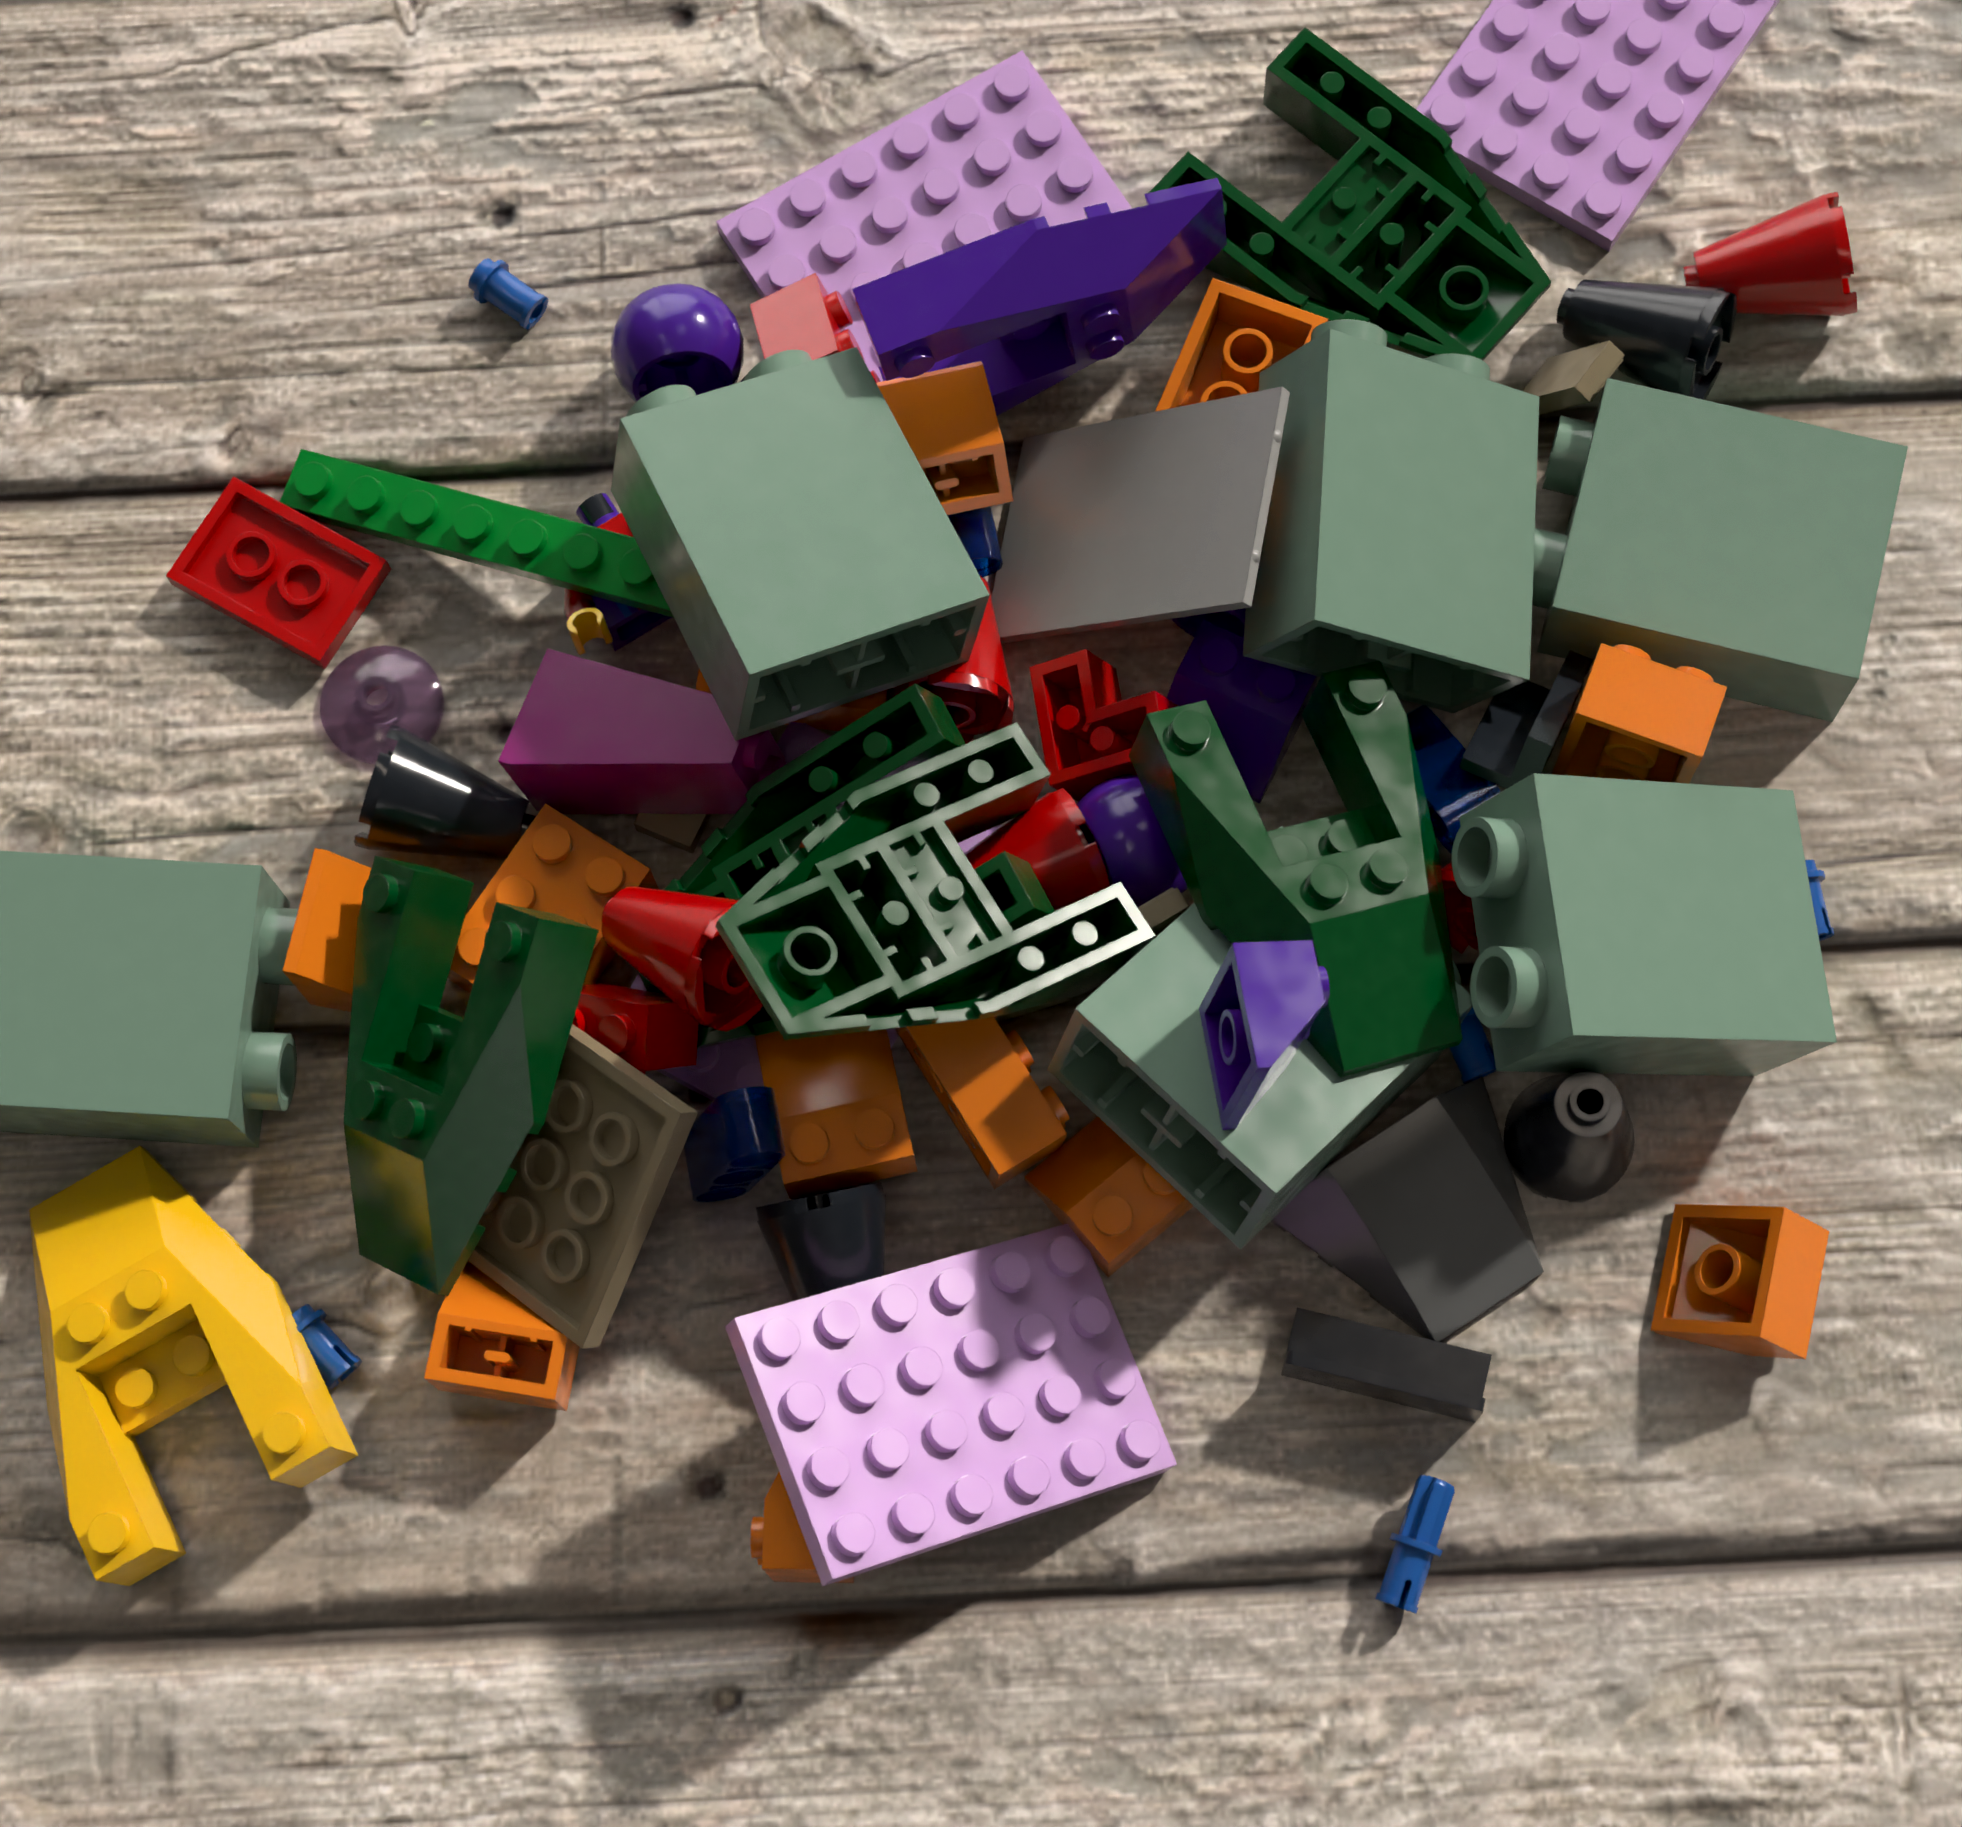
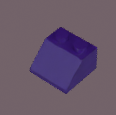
M1203 620L1175 674L1166 698L1178 706L1207 701L1252 800L1260 804L1303 720L1302 714L1316 688L1318 676L1243 656V637Z
M1313 940L1232 943L1199 1007L1222 1130H1235L1289 1065L1303 1039L1308 1038L1310 1027L1321 1008L1325 1007L1328 1003L1330 991L1329 978L1325 967L1318 966Z

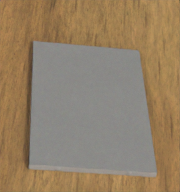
M1277 387L1025 437L1023 439L1012 494L1013 501L1010 503L991 597L1001 643L1250 608L1253 601L1290 392L1284 387Z

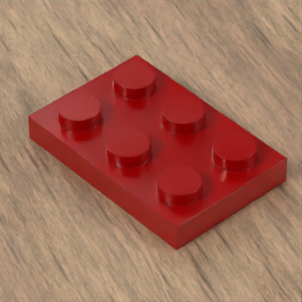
M233 476L166 574V577L176 588L317 666L326 669L392 569L386 559Z

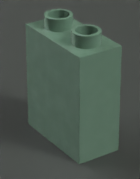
M1341 319L1318 325L1311 333V341L1259 374V391L1284 387L1290 392L1252 606L1246 608L1243 656L1321 677L1323 673L1380 660L1399 699L1450 713H1456L1529 681L1540 397L1490 381V368L1488 364L1473 356L1439 354L1422 359L1387 347L1386 332L1381 327L1370 322Z
M857 347L812 360L810 355L802 350L782 351L767 357L755 365L742 382L696 395L695 391L686 385L662 387L642 397L631 407L626 417L620 418L611 492L735 741L969 661L990 594Z
M1607 378L1593 422L1561 415L1551 448L1542 489L1574 496L1565 535L1535 528L1532 606L1547 609L1537 652L1566 659L1569 651L1572 650L1593 659L1591 664L1593 665L1601 643L1612 647L1619 644L1630 645L1645 651L1652 661L1675 669L1680 666H1689L1708 673L1715 683L1727 686L1724 697L1833 722L1860 676L1908 446Z
M1533 773L1459 817L1461 827L1453 844L1452 871L1460 891L1464 895L1471 897L1479 957L1474 964L1471 975V1002L1480 1022L1490 1027L1496 1071L1757 1076L1837 1042L1793 790Z
M1194 903L1075 1008L1047 1070L1241 1250L1439 1058L1443 1050L1340 1078L1307 1039H1303L1289 1065L1235 1130H1222L1199 1007L1232 943L1219 929L1210 930L1202 921ZM1453 961L1460 1022L1462 1023L1473 1006L1470 993L1461 986L1460 973Z
M0 851V1132L259 1148L263 1110L286 1111L289 1108L294 1094L297 1073V1052L294 1037L290 1033H274L280 985L295 986L282 970L298 909L290 908V901L262 865Z

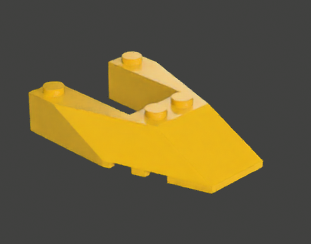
M142 1146L136 1147L29 1209L47 1411L69 1520L95 1580L125 1586L133 1585L187 1554L135 1437L228 1384L272 1481L302 1488L358 1456L304 1337L296 1328L297 1324L278 1282L270 1274L265 1273L240 1248L241 1245L224 1228L220 1227L196 1203L197 1200Z

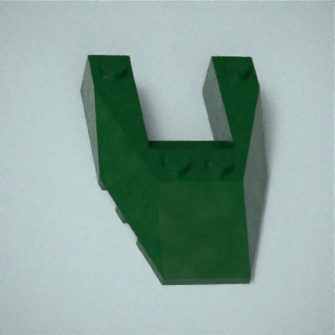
M1306 27L1266 68L1263 105L1338 162L1282 222L1188 151L1150 191L1155 192L1218 178L1222 187L1227 245L1207 264L1206 269L1269 298L1325 317L1328 321L1353 319L1373 323L1386 332L1388 343L1427 357L1439 354H1464L1484 361L1550 288L1552 282L1509 221L1505 224L1486 197L1487 189L1474 172L1471 175L1452 149V139L1447 132Z
M1380 660L1323 673L1302 714L1347 812L1271 831H1266L1206 700L1147 713L1129 753V758L1202 921L1210 930L1219 929L1231 943L1313 940L1318 966L1325 967L1327 971L1330 991L1328 1003L1325 1007L1321 1008L1310 1027L1307 1040L1340 1078L1458 1046L1463 1037L1439 852L1407 716Z
M915 683L754 784L745 794L747 801L723 829L717 827L702 844V854L679 880L674 878L664 890L740 900L770 870L776 869L799 847L801 841L818 825L821 827L838 811L854 791L966 744L942 698ZM1003 851L975 868L976 873L1013 931L1055 912L1029 862ZM637 971L647 991L664 994ZM762 1006L744 1025L726 1032L699 1024L697 1049L779 1030L765 1007Z
M1017 722L854 791L838 811L821 827L818 825L801 841L799 847L776 869L770 870L717 921L716 929L784 1040L991 1018L1078 996L1105 983L1154 939L1156 935L1121 881L1013 931L958 844L959 842L1029 811L1051 776Z
M375 856L369 878L363 889V900L357 918L343 1122L359 1255L437 1295L449 1296L486 1227L479 1225L478 1222L495 1192L506 1193L517 1173L516 1170L510 1168V1165L527 1134L538 1135L544 1125L599 930L558 914L496 902L490 926L485 935L483 951L463 1018L439 1007L474 883L433 867Z

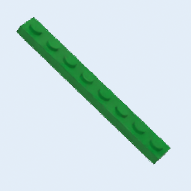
M304 449L300 450L280 499L281 503L313 520L674 618L635 538L628 535Z

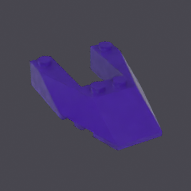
M1218 178L1146 193L1144 195L1147 205L1111 213L1107 202L1084 207L1087 219L1049 227L1045 216L1033 218L853 288L852 291L862 320L881 365L879 370L883 381L901 377L913 378L926 372L981 361L985 369L996 415L998 416L1091 364L1116 355L1124 346L1135 341L1227 245L1222 187Z

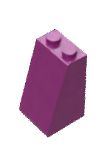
M548 648L498 760L536 811L540 812L546 803L562 814H736L747 801L745 794L754 784L786 765L785 757L769 730L735 741L713 695L710 693Z

